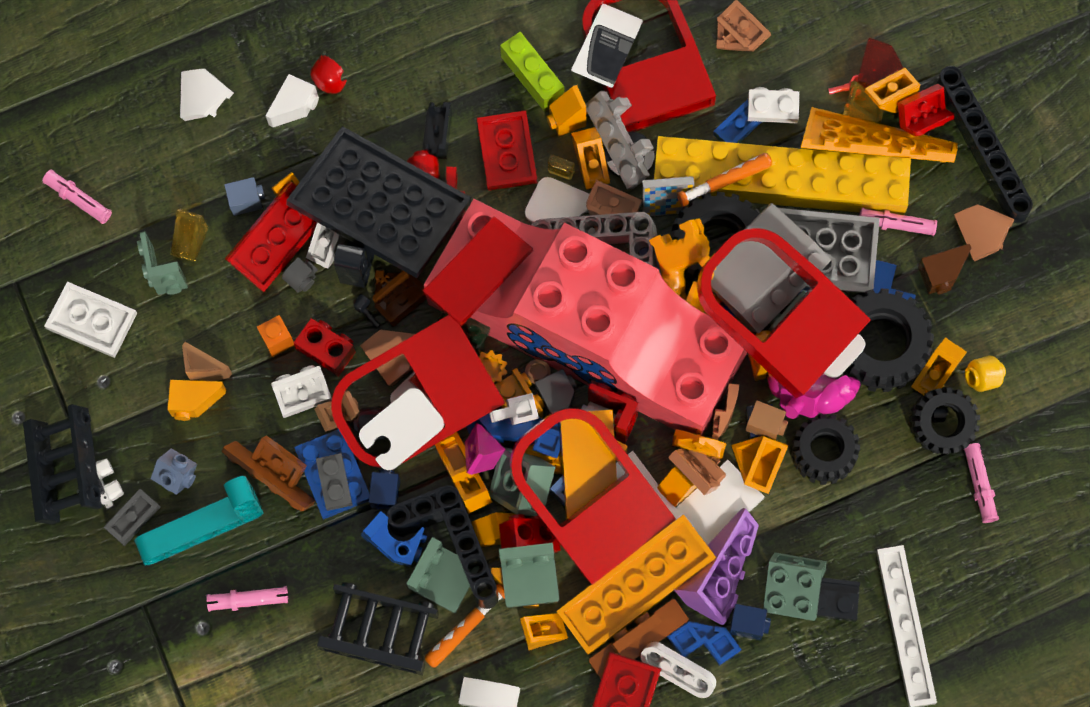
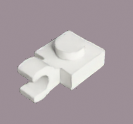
M533 393L507 399V408L489 413L492 423L510 418L512 425L539 418Z

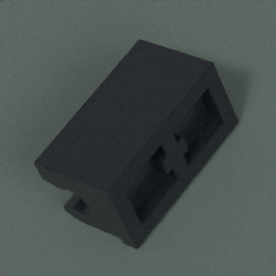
M430 102L427 109L422 150L428 151L429 154L436 156L437 159H447L452 119L451 103L443 102L442 107H435V104Z

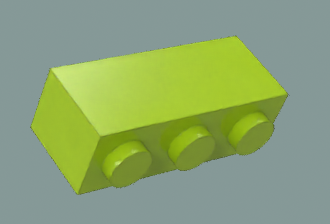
M519 32L500 45L501 58L543 111L546 112L549 110V105L564 94V85L524 35Z

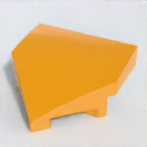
M677 429L675 430L672 442L673 446L720 459L723 458L726 447L724 442Z

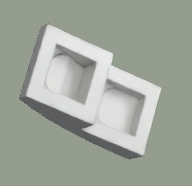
M464 677L458 704L468 707H517L520 688Z

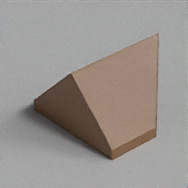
M184 342L182 345L185 373L190 381H219L230 378L232 375L230 368L224 363L187 342Z

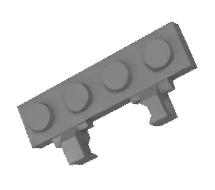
M600 91L585 104L586 110L626 188L634 189L650 176L643 163L645 161L643 156L654 147L649 139H640L635 144L632 142L620 117L621 114L632 106L628 97H617L615 100H611L607 91Z

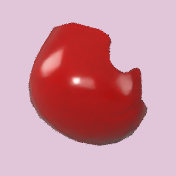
M321 55L311 69L312 81L323 92L329 94L339 93L347 82L346 79L341 80L343 73L341 66L328 56Z

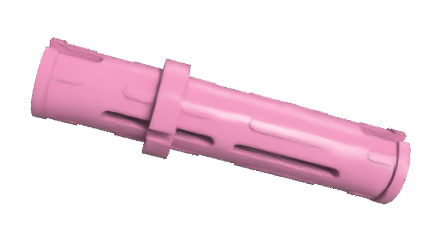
M49 170L44 175L43 183L58 192L59 197L63 200L68 199L101 224L109 220L112 214L111 210L105 208L92 197L78 189L73 181L65 180L55 173L54 170Z
M861 208L859 216L880 218L879 227H881V230L891 228L934 236L936 233L937 220L890 213V210L881 212Z
M969 444L963 450L965 451L975 490L973 497L975 501H978L982 523L997 521L999 516L997 515L993 499L995 492L990 488L980 444Z
M287 586L244 592L230 590V593L207 594V602L218 601L216 604H207L208 612L232 608V611H236L239 607L288 603V596L277 597V594L288 593Z

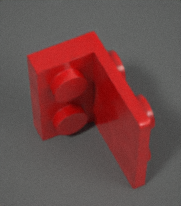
M590 383L588 387V401L617 413L614 420L616 440L626 444L638 417V402L629 394L621 393L619 395L612 392L611 388L605 384L597 383L595 385Z

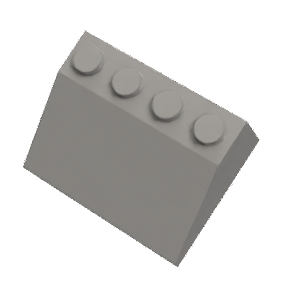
M770 203L745 228L766 229L778 234L820 271L831 261L816 242L773 203ZM747 241L736 245L716 267L713 280H711L712 291L749 331L760 333L807 285L769 247L755 241Z
M778 208L815 241L831 259L821 272L841 291L865 293L868 290L874 289L880 218Z

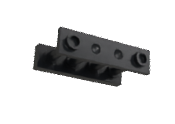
M70 404L68 405L69 418L50 425L47 422L33 419L23 422L35 522L51 525L59 523V511L80 504L81 507L92 509L102 508L90 424L91 417L89 409L86 407ZM70 428L72 443L51 450L50 435ZM74 453L75 468L54 475L53 460ZM77 478L79 493L58 500L56 485Z
M342 582L341 586L334 584L333 590L335 594L341 595L331 634L328 633L327 637L320 636L317 647L321 651L423 676L425 663L420 660L421 657L418 655L428 617L438 619L439 612L437 609H434V605L424 601L414 604L357 590L358 586L351 583ZM352 598L367 602L357 640H354L353 644L344 642L343 637H341ZM377 604L392 608L382 646H379V650L368 648L369 644L367 643ZM407 611L418 614L409 651L404 656L394 654L393 646L402 612Z

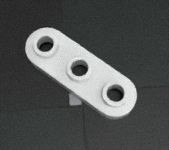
M659 642L648 643L641 652V661L643 663L661 668L660 676L696 697H709L716 687V679L711 672Z

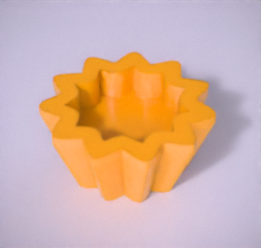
M493 350L489 351L488 354L481 352L479 359L493 383L502 382V377L507 374L505 370L507 362L502 360V354L495 355Z

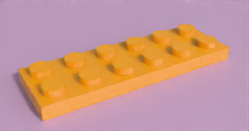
M683 514L595 584L587 587L556 612L586 653L590 655L611 639L613 635L628 626L717 557Z

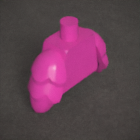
M823 373L803 396L795 398L771 374H768V385L772 394L780 399L779 405L781 408H784L783 411H786V416L791 419L797 418L799 414L814 418L819 413L832 414L838 412L854 399L861 386L860 381L855 377L845 375L840 378H832Z

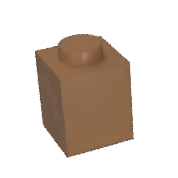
M756 401L747 423L746 431L776 440L777 436H783L788 424V421L784 420L786 411Z

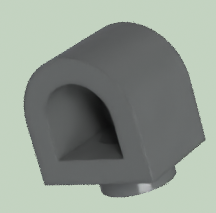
M297 258L286 269L282 279L296 292H301L302 290L306 292L314 284L313 279L316 277L315 273L318 269L310 261L306 260L303 262L300 258Z

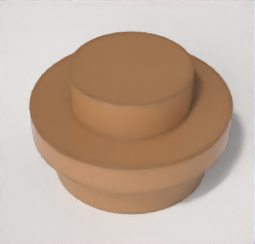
M535 359L527 364L525 374L530 382L535 385L536 381L551 375V370L547 362Z

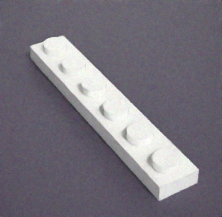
M904 545L877 549L876 554L908 707L936 704L934 686Z

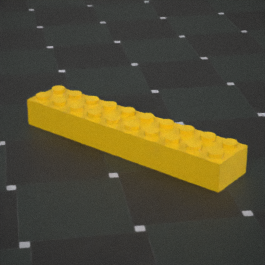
M658 136L654 179L692 176L694 177V188L703 185L706 180L763 153L770 155L772 159V166L714 191L711 193V196H717V192H725L727 197H731L732 193L739 195V201L741 202L747 199L751 203H773L774 205L859 213L861 208L881 212L890 210V213L905 215L908 207L911 158Z

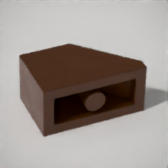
M970 244L921 259L918 268L928 294L934 292L943 294L952 289L951 287H953L971 250Z

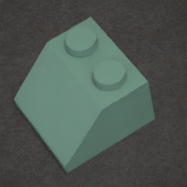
M504 447L506 450L497 462L489 490L490 498L516 515L538 516L512 480L510 457L513 449ZM524 453L522 458L523 476L527 484L545 506L554 477L555 466L540 457Z

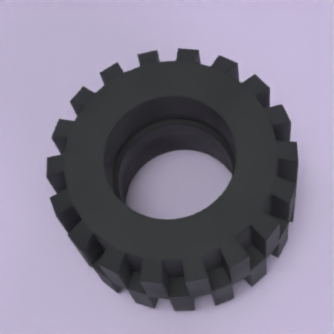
M940 388L929 391L924 396L919 397L917 404L911 409L913 412L912 416H909V422H912L910 430L911 433L915 434L916 437L914 439L916 442H920L922 444L921 447L925 450H931L932 453L936 454L956 453L961 449L967 448L969 443L976 438L975 432L979 431L980 428L977 425V420H980V414H976L975 410L978 408L976 404L971 403L972 398L970 396L963 395V391L958 389ZM942 405L952 408L958 418L955 432L947 437L938 435L931 425L933 411Z
M820 414L817 419L815 417L809 418L807 423L804 422L795 435L791 448L793 449L791 456L795 460L794 466L796 470L800 468L801 476L804 478L806 475L809 476V481L812 483L818 480L820 485H826L828 481L834 484L837 483L838 479L843 480L852 471L859 457L860 445H858V434L854 435L855 429L852 425L849 427L845 425L847 420L843 418L840 421L836 420L837 415L831 414L830 418H826L825 414ZM818 438L833 440L840 449V457L829 462L818 459L811 451V442Z

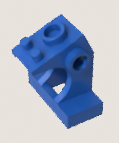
M380 511L363 530L361 536L367 542L374 545L393 563L408 567L412 565L413 561L417 563L423 549L418 545L420 542L424 543L427 536L423 535L424 528L422 527L408 541H397L388 532L389 518ZM398 548H404L406 555H400Z

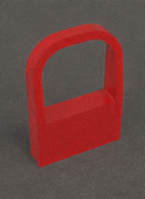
M591 0L588 3L582 19L584 39H586L592 27L593 19L602 4L610 5L622 0ZM677 0L659 1L666 7L682 48L622 67L612 88L602 84L604 91H607L611 100H615L617 97H628L632 106L620 115L627 132H635L715 105V91Z
M745 229L731 236L704 264L698 276L697 293L705 312L795 398L803 396L871 320L794 247L778 234L766 229ZM747 241L759 242L769 247L810 286L808 292L763 341L758 339L717 302L711 288V278L715 268L736 245Z
M450 315L353 370L342 378L336 386L331 402L333 419L353 454L362 462L373 467L382 468L375 460L377 456L368 453L361 447L346 422L342 411L344 394L352 383L401 354L405 355L445 424V427L404 462L505 404L460 324Z
M565 408L549 414L522 435L512 450L510 473L515 486L591 585L595 584L676 520L605 424L588 411L577 408ZM566 419H580L594 429L625 471V474L559 525L525 481L522 473V458L528 446L555 424Z

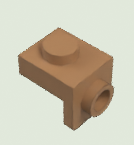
M350 391L345 392L342 401L343 415L348 424L352 423L359 414L358 402L352 397ZM332 400L319 404L314 409L325 432L338 428L332 415Z

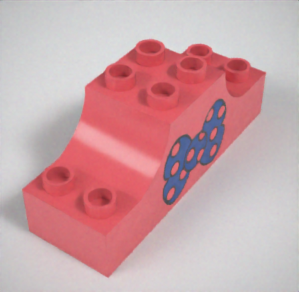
M473 199L427 278L424 288L495 216L533 248V252L465 323L534 359L547 362L550 367L558 371L563 369L566 375H571L572 378L587 386L590 383L595 385L602 383L609 386L614 393L619 395L626 393L636 399L635 401L638 402L639 412L674 430L677 429L704 436L714 417L715 409H718L728 390V385L732 383L747 352L709 315L699 311L678 296L664 282L659 269L565 222L560 229H543L522 223ZM426 296L428 305L446 313Z

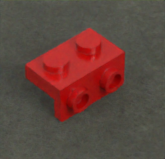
M939 84L898 102L900 129L913 136L924 135L927 131L943 126L954 119V113L945 108L944 87Z

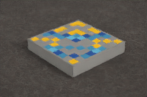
M694 177L642 181V211L649 214V216L679 214L683 206L677 198V193L693 189Z

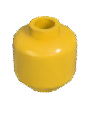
M985 356L970 361L965 370V379L971 388L978 392H984L1000 387L1006 370L996 357Z

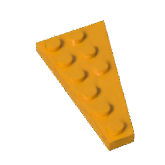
M811 107L801 148L952 163L955 161L958 147L956 142L928 135L913 136L899 128Z

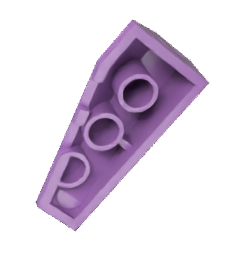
M742 508L708 544V547L717 558L674 590L688 607L720 625L725 624L737 603L739 595L735 594L739 580L744 578L745 571L742 568L745 557L751 554L759 526L746 508Z

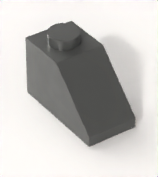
M563 369L535 382V389L541 397L548 415L557 410L572 407L575 398L574 389L577 386L572 376H566Z

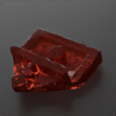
M868 38L856 85L867 88L903 69L892 45Z

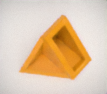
M764 435L731 445L744 484L769 494L788 445Z

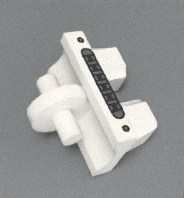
M106 458L96 462V469L101 492V503L105 504L106 508L109 509L114 506L112 501L121 497L124 492L117 480L107 485L104 484L102 478L114 473L110 462Z

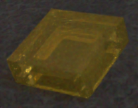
M551 154L548 160V171L570 180L575 172L574 162Z

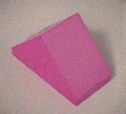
M477 423L465 441L466 471L470 475L494 469L506 450L482 425Z

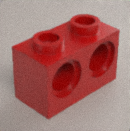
M311 318L293 342L295 348L339 377L356 353L353 341L345 334L337 335L332 332V327L322 320L317 322ZM318 334L322 336L319 342H310V338L313 335ZM335 348L343 349L342 354L337 357L331 356L330 353Z
M522 514L509 516V520L499 524L501 549L553 543L554 553L561 551L560 544L538 516L525 518Z

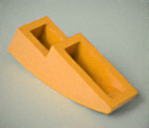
M456 432L435 444L437 452L455 488L458 490L468 514L492 503L479 473L470 475L466 471L465 445L459 434Z

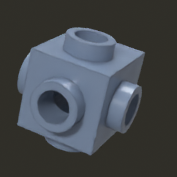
M171 448L157 459L151 479L166 490L177 495L184 488L188 489L193 484L196 478L194 471L197 463Z

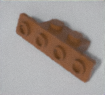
M267 435L261 438L254 453L237 441L223 447L222 453L228 456L231 462L240 465L248 471L251 477L260 480L268 486L271 492L287 500L294 509L303 512L314 505L315 499L296 486L307 465Z
M672 599L651 615L648 612L642 614L634 620L637 625L630 630H627L625 627L612 636L614 641L590 657L588 662L601 679L610 652L635 660L641 655V652L648 643L660 642L685 624L689 618L677 601Z

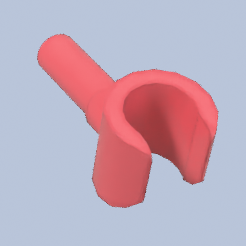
M855 75L849 83L829 88V95L843 91H850L853 94L860 93L865 85L857 86L854 83L861 81L862 76Z

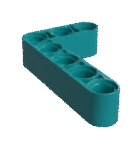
M246 476L236 477L224 484L228 497L138 536L134 542L143 564L151 565L260 517L263 514V510Z

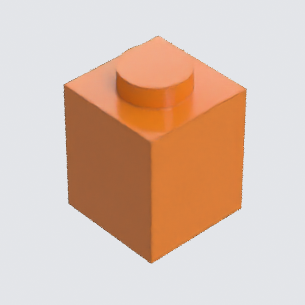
M280 315L257 326L272 357L295 346Z

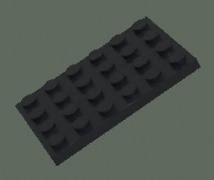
M342 126L288 197L286 203L292 209L418 278L470 205L471 197Z

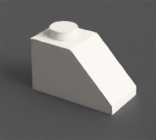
M288 74L266 114L269 126L276 127L307 117L310 109L314 110L319 100L316 87Z
M317 223L306 258L328 269L334 261L338 244H344L346 238Z

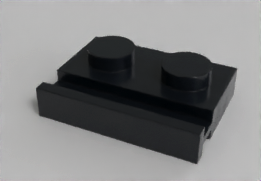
M822 578L817 617L856 622L860 582Z

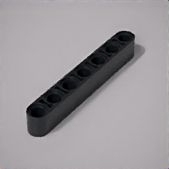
M946 66L942 69L937 84L944 87L945 105L949 111L954 113L953 120L1004 214L1013 218V223H1022L1026 220L1032 209V200L959 68ZM944 79H952L955 83L949 84ZM962 99L966 104L960 105L956 100ZM973 120L977 123V126H971L967 121ZM979 141L986 142L989 147H982ZM995 162L999 164L1001 168L995 169L990 165V163ZM1002 184L1010 185L1013 190L1004 189ZM1014 205L1021 206L1024 212L1016 211Z

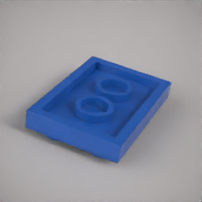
M339 429L294 447L299 460L307 465L304 473L323 520L369 501L370 494L354 454ZM342 453L353 505L327 511L316 459Z

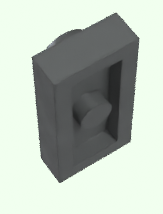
M342 453L317 458L316 463L326 510L330 511L352 506L353 503Z
M139 489L104 528L125 546L161 507L144 491Z

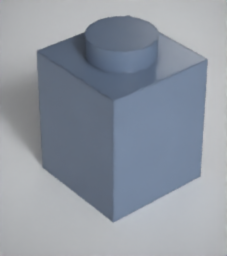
M254 177L224 184L233 216L263 209L261 200L265 199L263 187L256 184Z

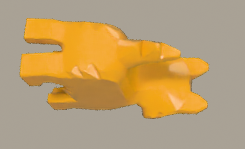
M692 219L679 225L680 229L685 231L684 238L672 240L670 234H666L663 236L658 235L649 240L650 244L654 247L662 279L685 301L687 299L684 278L685 269L697 263L703 267L710 258L709 241L704 235L701 219Z

